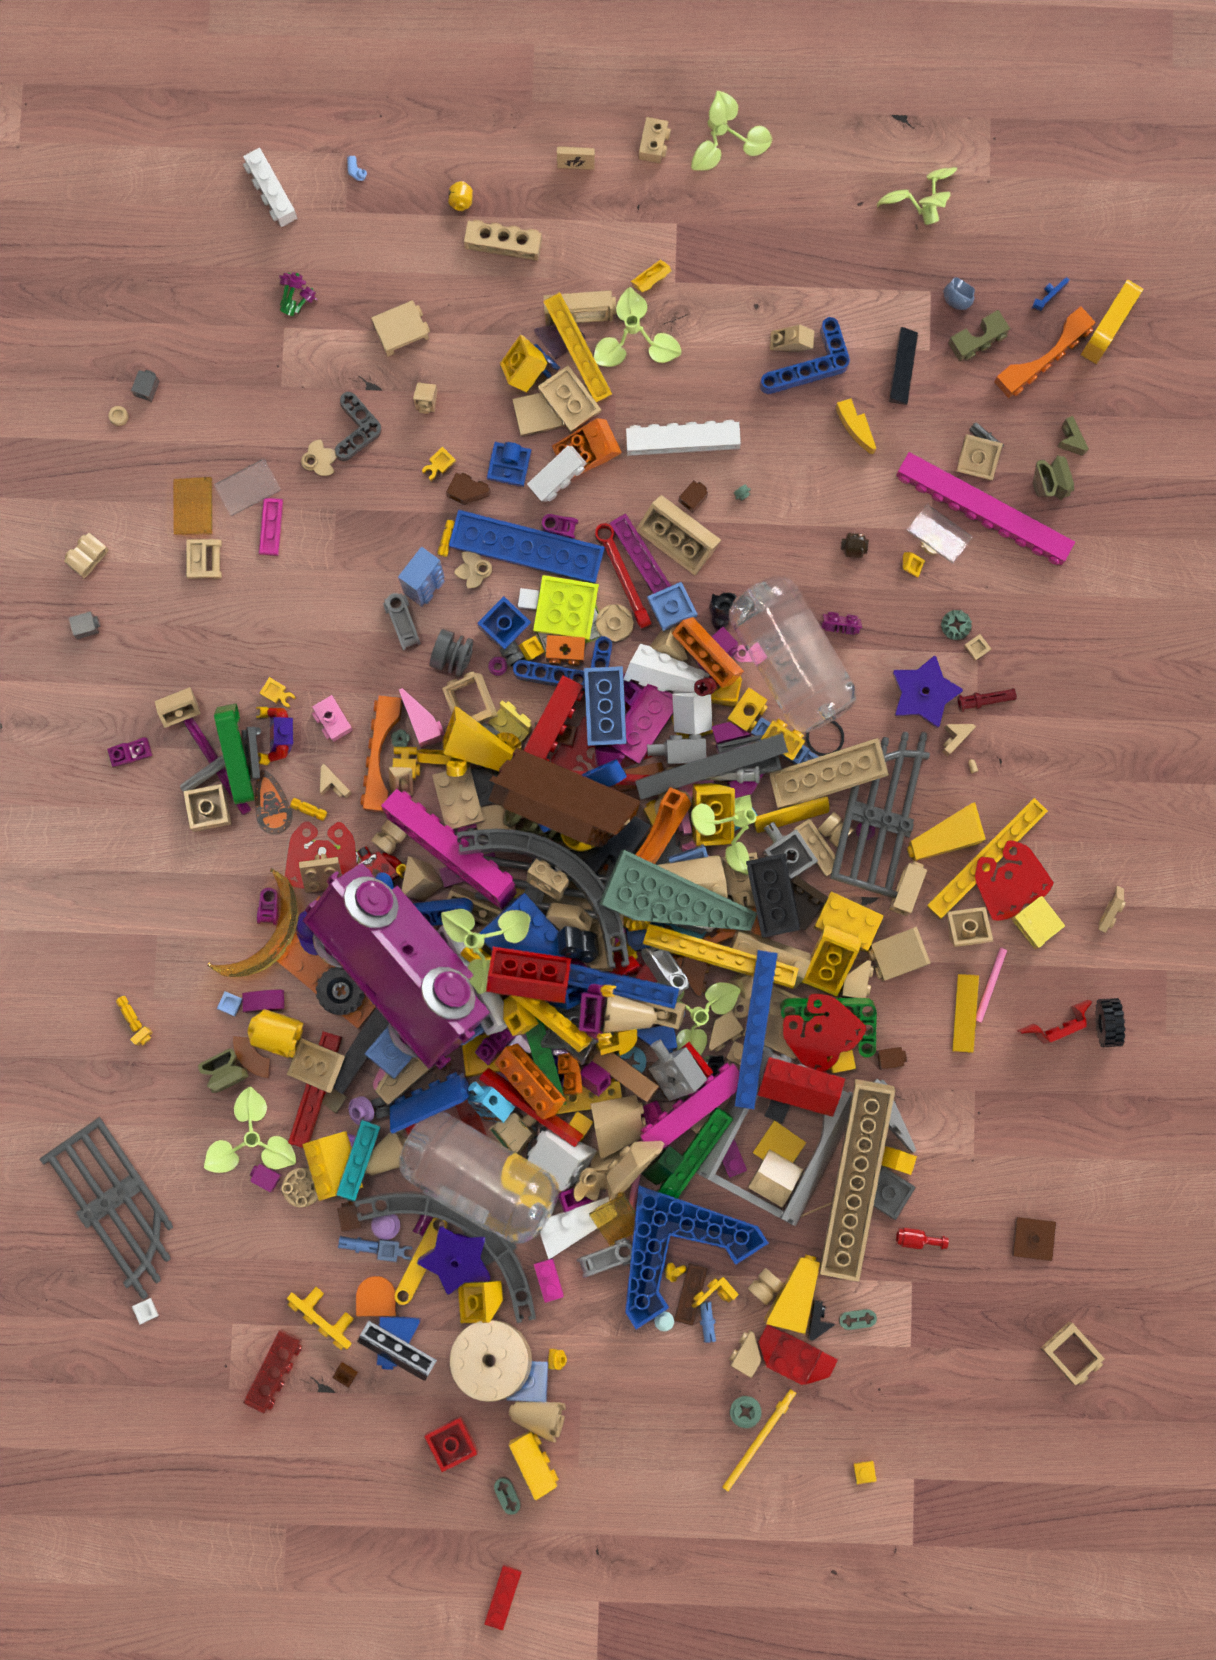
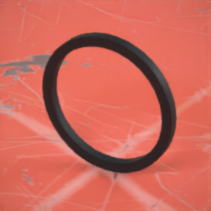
M823 718L816 720L809 726L806 733V742L813 753L819 756L830 754L820 753L816 751L810 744V730L815 724L819 722H831L834 725H836L840 730L841 743L839 747L833 752L839 751L843 746L844 732L842 727L836 721L832 719Z

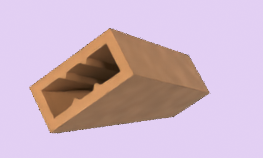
M596 1048L591 1056L594 1057L592 1059L593 1062L608 1071L612 1077L644 1101L649 1103L660 1089L658 1084L614 1052L600 1055Z

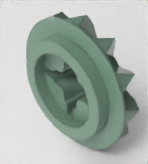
M952 610L943 617L941 628L948 638L960 640L970 633L972 621L968 614L962 610ZM955 617L959 623H963L959 626V632L955 626H950L954 623Z
M749 1396L735 1399L730 1408L732 1421L741 1428L755 1426L761 1418L760 1404ZM740 1405L746 1409L752 1407L749 1411L751 1419L746 1415L740 1416L742 1413Z

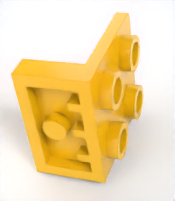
M779 718L777 721L772 719L771 724L761 739L782 733L788 750L783 755L794 760L805 742V739H803L804 734L796 729H793V731L786 728L788 724Z

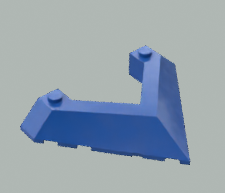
M639 1186L625 1311L635 1329H638L669 1309V1306L659 1292L670 1236L723 1247L736 1265L769 1244L759 1227Z

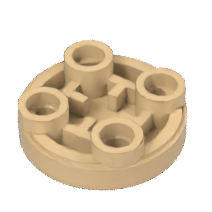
M297 1168L286 1175L281 1189L287 1202L296 1207H307L317 1201L318 1196L310 1169Z

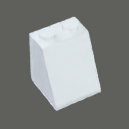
M551 1130L542 1131L536 1139L538 1141L537 1144L528 1152L529 1158L526 1164L560 1191H563L579 1182L580 1173L589 1166L597 1151L580 1141L576 1147H573Z

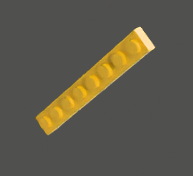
M1033 798L927 907L941 919L976 884L975 872L979 858H993L997 863L1003 857L1002 852L1006 842L1009 840L1018 842L1048 810ZM988 863L983 864V871L987 872L990 870Z
M648 924L643 944L754 977L756 955ZM776 962L773 983L794 988L799 968Z
M465 947L460 953L470 963L475 959L481 960V957L474 953L472 948ZM479 948V951L485 956V960H491V956L482 948ZM510 995L578 1052L591 1043L592 1039L584 1031H579L577 1026L545 1000Z

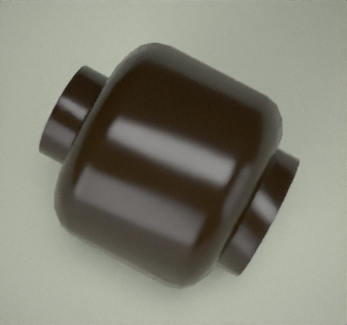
M848 533L846 539L842 538L841 550H844L846 557L862 558L864 554H867L869 539H866L864 534Z

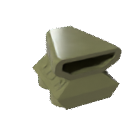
M1057 455L1051 465L1045 460H1039L1036 463L1033 486L1038 497L1055 496L1062 501L1063 498L1070 496L1071 492L1074 491L1073 478L1067 459L1064 456Z
M227 1049L198 1065L200 1073L212 1075L207 1087L215 1094L249 1077L247 1069L236 1066V1054L233 1049Z

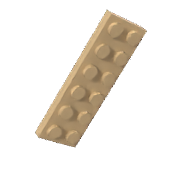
M876 738L781 769L780 771L771 772L769 775L777 807L780 810L888 776L889 773L880 740Z

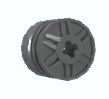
M442 629L435 642L429 666L443 670L447 663L449 664L448 673L452 674L455 667H457L455 675L461 677L469 665L473 653L474 640L468 638L465 645H463L465 636L461 635L456 643L454 642L455 633Z

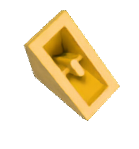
M885 1146L881 1165L911 1175L917 1156Z

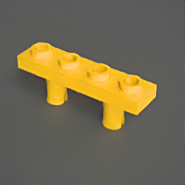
M316 1286L304 1300H300L293 1293L287 1297L289 1301L287 1305L295 1312L300 1310L304 1314L302 1318L310 1325L314 1322L319 1327L317 1331L324 1337L329 1335L333 1338L334 1341L332 1343L338 1349L342 1350L344 1348L347 1350L352 1345L343 1336V1332L354 1318L345 1312L335 1325H330L313 1311V1307L324 1295Z

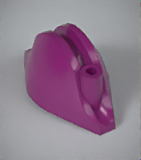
M595 746L597 767L615 759L621 764L625 757L624 753L610 746Z

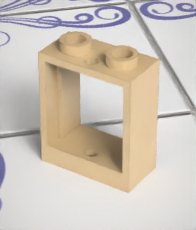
M473 671L465 674L464 678L459 681L454 679L447 682L448 686L443 687L442 690L451 712H453L454 706L460 708L454 691L476 682L487 710L471 717L482 724L498 716L482 674L474 673Z
M913 862L912 864L908 863L904 867L896 888L898 894L896 899H892L888 910L904 916L912 913L927 869L923 868L924 865Z
M1072 1322L1064 1325L1041 1347L1043 1352L1074 1385L1083 1384L1088 1379L1087 1375L1092 1370L1095 1372L1103 1365V1356ZM1073 1333L1095 1356L1075 1377L1053 1353Z

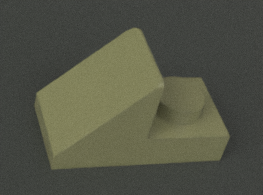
M1074 417L1066 418L1063 422L1062 430L1065 436L1069 438L1061 441L1057 447L1081 456L1085 455L1089 448Z

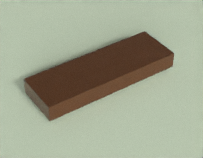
M691 1263L688 1264L674 1321L693 1326L698 1306L693 1308L691 1305L695 1302L693 1298L703 1290L708 1268Z

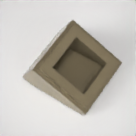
M333 1088L331 1093L328 1092L325 1095L322 1104L333 1112L338 1113L348 1097Z

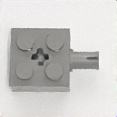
M691 734L689 738L682 739L681 735H670V739H666L664 744H647L648 756L665 755L668 764L690 763L706 757V739L701 738L700 734Z
M774 822L764 828L773 841V845L764 850L763 854L765 857L786 853L787 857V853L790 855L794 854L793 861L791 859L787 860L791 880L818 862L797 829L787 836H783Z
M661 1039L650 1045L659 1059L649 1068V1071L669 1101L695 1092L707 1080L686 1047L669 1053Z

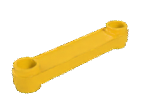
M433 1218L395 1292L394 1297L398 1304L406 1305L412 1300L427 1270L418 1265L417 1261L419 1257L435 1247L438 1230L435 1229L434 1222L439 1218ZM442 1220V1221L444 1222V1225H445L444 1228L447 1229V1228H448V1222ZM404 1290L408 1293L407 1301L399 1299L398 1294L400 1291Z

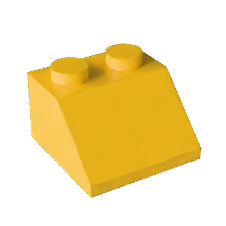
M520 334L500 362L508 384L527 392L534 385L540 373L545 370L547 361L543 353Z

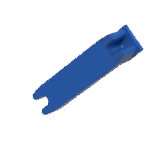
M1067 277L1064 278L1056 287L1049 283L1044 288L1048 295L1043 300L1036 298L1031 309L1035 308L1042 311L1043 307L1068 284L1069 279Z

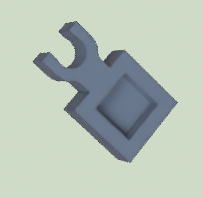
M379 1239L376 1259L397 1262V1256H401L403 1259L411 1260L410 1256L404 1255V1251L406 1249L412 1250V1246L399 1247V1241Z

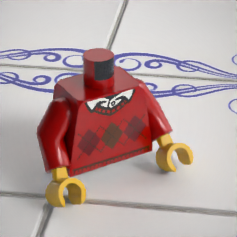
M367 846L357 851L362 861L356 866L363 863L374 877L382 872L388 874L392 881L398 877L404 878L402 873L406 870V865L397 857L386 852L381 854L379 851L372 855Z

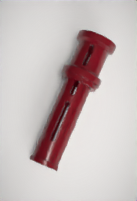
M704 678L696 681L694 691L699 696L713 694L721 686H718L719 684L714 679Z
M1015 688L986 694L975 692L969 696L962 697V695H958L957 703L959 711L964 712L966 709H980L983 705L1016 700L1017 695Z

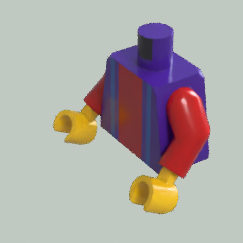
M256 707V709H260V715L256 716L257 718L270 717V753H258V757H261L259 764L268 765L270 762L286 758L293 746V718H288V713L284 708Z

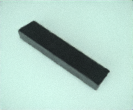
M901 327L899 331L889 402L907 405L918 332L905 327Z
M371 1321L367 1322L357 1340L359 1344L423 1381H426L437 1361Z

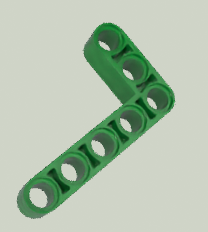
M235 703L217 707L214 718L234 803L236 805L254 801L253 788L238 728L240 721L238 706Z
M787 998L780 1004L783 1018L789 1015H799L804 1021H810L814 1016L828 1017L830 1014L829 1012H805L804 1009L807 1007L808 998ZM835 998L845 1007H852L851 1012L865 1025L872 1026L870 1030L865 1031L863 1038L857 1046L861 1056L866 1058L873 1056L876 1052L877 1028L875 1003L870 998ZM815 1000L813 1003L816 1008L822 1006L820 1000ZM789 1006L794 1008V1010L789 1013L784 1011V1009ZM866 1006L872 1007L869 1012H863L862 1009ZM866 1043L871 1044V1047L868 1049L862 1048Z

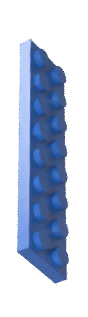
M458 510L449 542L450 548L596 584L605 549L604 546Z

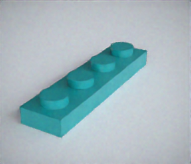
M361 1120L336 1196L353 1202L356 1200L380 1126Z

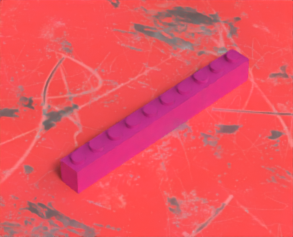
M908 452L896 474L902 483L912 484L917 491L921 493L926 492L932 495L934 500L949 504L948 507L952 510H960L965 513L967 518L971 520L976 519L982 522L981 524L984 527L997 530L998 534L1004 538L1010 537L1015 540L1017 545L1032 549L1031 551L1038 556H1045L1054 565H1062L1075 544V541L910 452Z

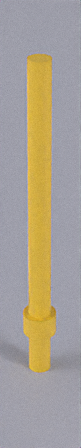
M792 1389L775 1406L776 1410L722 1486L726 1491L729 1492L781 1415L785 1414L789 1409L788 1405L797 1394Z

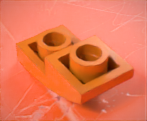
M569 1053L559 1054L558 1074L564 1075L563 1094L574 1095L582 1093V1079L578 1061Z

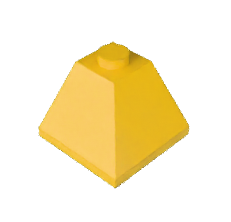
M467 1282L459 1286L460 1323H477L480 1321L482 1323H490L503 1301L502 1282Z

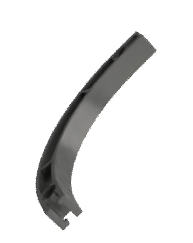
M482 829L457 832V843H461V839L474 840V846L463 848L462 844H460L458 848L459 855L495 851L512 852L540 861L544 860L556 870L566 874L567 878L583 893L598 919L603 935L608 969L616 968L615 963H613L612 952H621L622 967L629 965L626 938L620 915L599 904L606 887L593 870L578 856L547 838L518 830ZM481 836L485 837L488 843L480 845L477 839ZM617 938L620 941V946L613 947L610 944V939Z
M415 1191L383 1193L355 1200V1207H360V1204L371 1203L373 1211L362 1214V1212L357 1213L358 1221L391 1214H421L452 1223L473 1237H485L484 1247L495 1259L507 1282L516 1322L520 1323L524 1319L523 1315H519L518 1306L526 1304L529 1305L531 1312L528 1319H536L531 1290L518 1256L501 1232L476 1211L447 1197ZM383 1200L386 1202L387 1207L380 1210L376 1207V1202ZM524 1291L527 1296L525 1299L519 1300L516 1297V1293Z

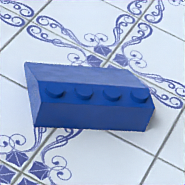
M525 893L513 900L479 932L480 934H488L501 931L498 920L502 914L512 910L523 911L531 918L526 937L517 943L507 941L504 933L484 939V943L492 951L493 947L565 957L559 954L557 936L559 931Z
M457 1072L447 1075V1080L441 1083L439 1080L428 1084L430 1088L422 1090L421 1087L412 1091V1096L405 1098L403 1095L396 1099L394 1104L390 1106L391 1133L398 1132L465 1101L471 1096V1093L468 1091L469 1084L464 1073L457 1074Z

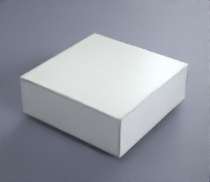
M520 588L518 608L537 610L539 590Z
M151 1298L132 1306L139 1324L159 1316Z

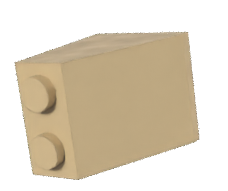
M917 927L873 943L868 950L871 961L874 960L877 966L874 968L877 978H881L882 982L930 964Z
M637 1095L591 1103L600 1158H605L641 1139V1129L646 1125L645 1117L640 1115L644 1114L642 1102L638 1103Z

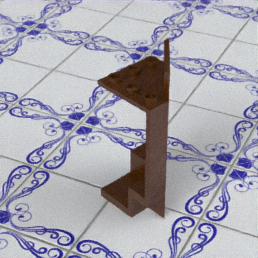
M518 748L513 752L511 761L506 760L499 768V775L497 777L493 776L489 780L495 783L488 799L489 801L584 844L601 848L609 840L610 834L608 833L617 835L640 804L639 800L625 795V793Z

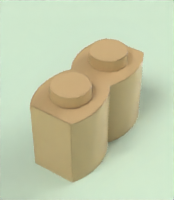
M90 533L80 537L77 547L74 550L70 549L66 553V559L64 560L82 578H85L109 551L105 545Z

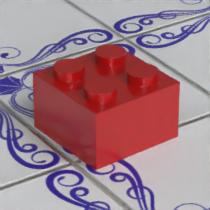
M462 1416L427 1432L424 1436L441 1472L468 1460L479 1452Z

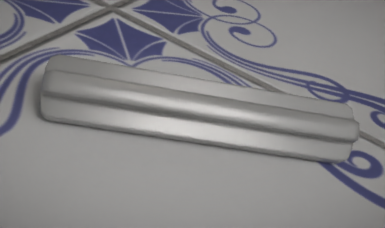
M223 755L180 785L183 792L193 790L225 767Z

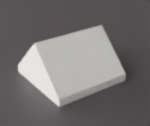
M695 692L672 694L674 732L696 735L712 730L711 695L699 696Z

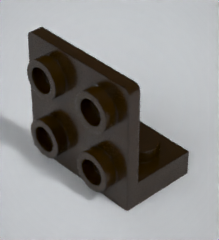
M796 875L792 881L801 928L806 930L828 897Z

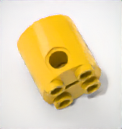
M263 1009L262 1012L252 1017L247 1031L250 1044L253 1047L293 1058L297 1048L295 1047L297 1040L300 1041L303 1033L304 1023L300 1020Z

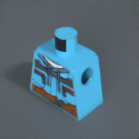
M473 1082L468 1087V1091L471 1093L468 1103L483 1120L504 1123L515 1108L493 1087L480 1086L477 1082Z

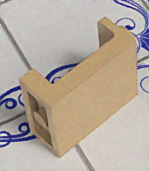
M413 300L372 317L373 325L387 356L393 355L394 350L419 339H429L428 333L430 329L427 322H422L420 317L423 316L419 305L415 306Z

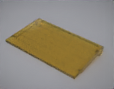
M212 477L173 479L174 535L212 534Z
M623 1192L618 1193L617 1198L597 1207L589 1213V1216L610 1246L615 1244V1241L634 1234L636 1211Z

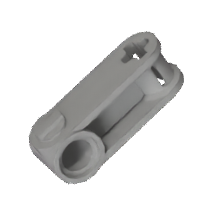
M402 593L389 595L387 599H384L383 606L386 614H390L402 649L406 650V647L414 644L420 645L419 637L407 608L409 602L406 595ZM394 600H399L401 605L398 608H393L391 603Z
M655 947L642 949V958L659 984L679 988L678 996H680L689 987V983L669 951Z
M623 1238L615 1241V1244L576 1259L584 1273L582 1275L583 1278L623 1264V1266L630 1264L632 1244L629 1239ZM623 1246L630 1249V1254L627 1257H622L619 1254V1249Z

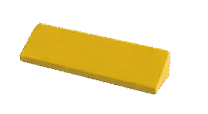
M821 797L756 816V821L754 822L755 830L757 833H761L772 822L778 828L826 814L830 811L828 797Z
M958 974L952 1051L974 1052L979 975Z

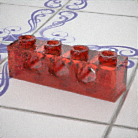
M282 1329L279 1330L243 1402L244 1404L263 1414L267 1410H272L276 1402L273 1398L276 1392H281L285 1384L282 1380L285 1374L289 1375L294 1366L291 1363L294 1356L298 1357L303 1346L300 1345L302 1339ZM280 1349L288 1351L287 1359L279 1357ZM271 1367L279 1369L278 1377L270 1375ZM262 1385H267V1386H269V1388H270V1394H269V1395H263V1394H262V1392H261V1386H262Z

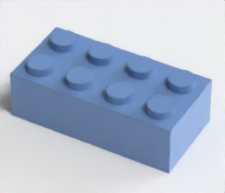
M422 546L398 576L403 593L421 607L431 601L433 598L432 593L436 588L440 589L445 582L440 559Z
M623 666L584 668L588 746L626 744Z

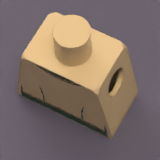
M515 1112L508 1116L504 1123L498 1122L490 1127L489 1130L512 1158H517L535 1137L536 1132L531 1126L537 1120L528 1114L523 1117L520 1113Z

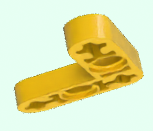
M417 750L418 762L446 764L448 776H463L471 765V762L444 755L443 750Z

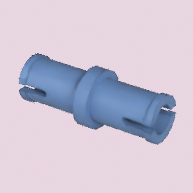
M340 1236L338 1248L355 1250V1253L362 1251L377 1254L379 1242L361 1240V1237L355 1239Z
M705 1301V1303L702 1302L700 1304V1325L703 1328L704 1343L716 1341L714 1331L715 1319L712 1314L711 1301Z

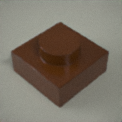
M567 725L562 736L559 735L556 742L573 747L577 727Z
M341 1362L332 1378L349 1388L358 1372L351 1366Z

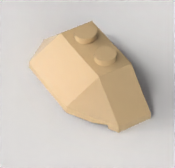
M662 1141L633 1142L630 1147L625 1146L619 1154L621 1157L618 1160L613 1159L607 1167L609 1171L606 1176L609 1203L613 1204L661 1153L664 1146Z

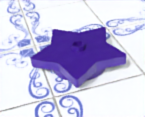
M936 656L930 658L917 670L893 671V676L901 692L895 716L919 715L936 728L940 726L945 704L963 691L962 688L943 677ZM922 689L928 690L929 694H923Z
M442 1226L439 1227L435 1247L419 1257L417 1261L418 1265L439 1276L448 1295L465 1282H489L491 1277L481 1260L486 1238H469L465 1235L454 1234Z

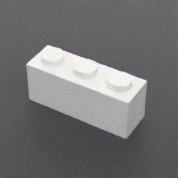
M567 446L527 485L541 501L550 502L557 496V491L561 488H566L571 483L570 479L573 476H578L585 470L584 466L587 463L574 447Z

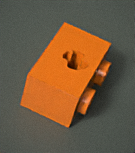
M547 635L546 661H549V664L560 665L561 662H567L570 666H579L580 663L584 664L585 637ZM565 647L570 651V653L567 652V655H563L562 652Z

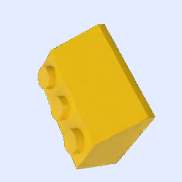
M714 783L693 784L692 810L699 804H706L713 810L715 821L735 816V789ZM733 820L714 824L716 831L710 836L699 833L692 823V839L696 846L703 844L704 846L731 844L734 839L735 829Z
M347 1131L302 1144L319 1201L336 1196L351 1151Z
M528 1431L510 1440L509 1447L534 1499L537 1500L556 1488V1481L559 1478L555 1470H550L548 1466L550 1459L546 1451L542 1452L539 1447L542 1444L539 1436Z

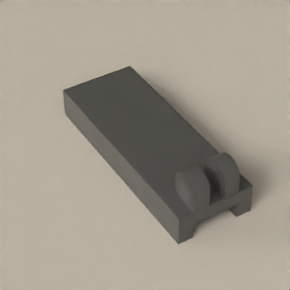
M247 727V730H242L243 750L250 780L255 781L260 778L256 736L261 734V729L259 727Z

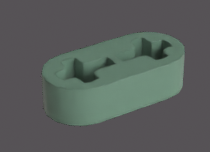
M870 1309L846 1311L839 1317L840 1325L846 1330L869 1328L875 1325L877 1321L876 1314ZM865 1313L873 1316V1319L868 1324L864 1320L859 1321L860 1317H865ZM847 1315H849L850 1318H856L857 1320L854 1322H850V1326H847L846 1323H843V1320L846 1319Z
M501 1477L496 1480L494 1485L496 1495L505 1513L509 1515L516 1514L521 1505L518 1495L510 1479ZM502 1481L504 1484L508 1483L509 1485L506 1488L507 1495H505L502 1489H498ZM508 1497H510L512 1502L517 1503L515 1510L506 1507L508 1505Z

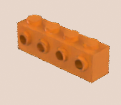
M693 617L682 620L671 633L722 688L733 685L744 672Z
M518 1043L505 1047L494 1062L500 1072L507 1077L512 1086L518 1090L524 1100L530 1104L542 1120L555 1116L566 1101L563 1095Z

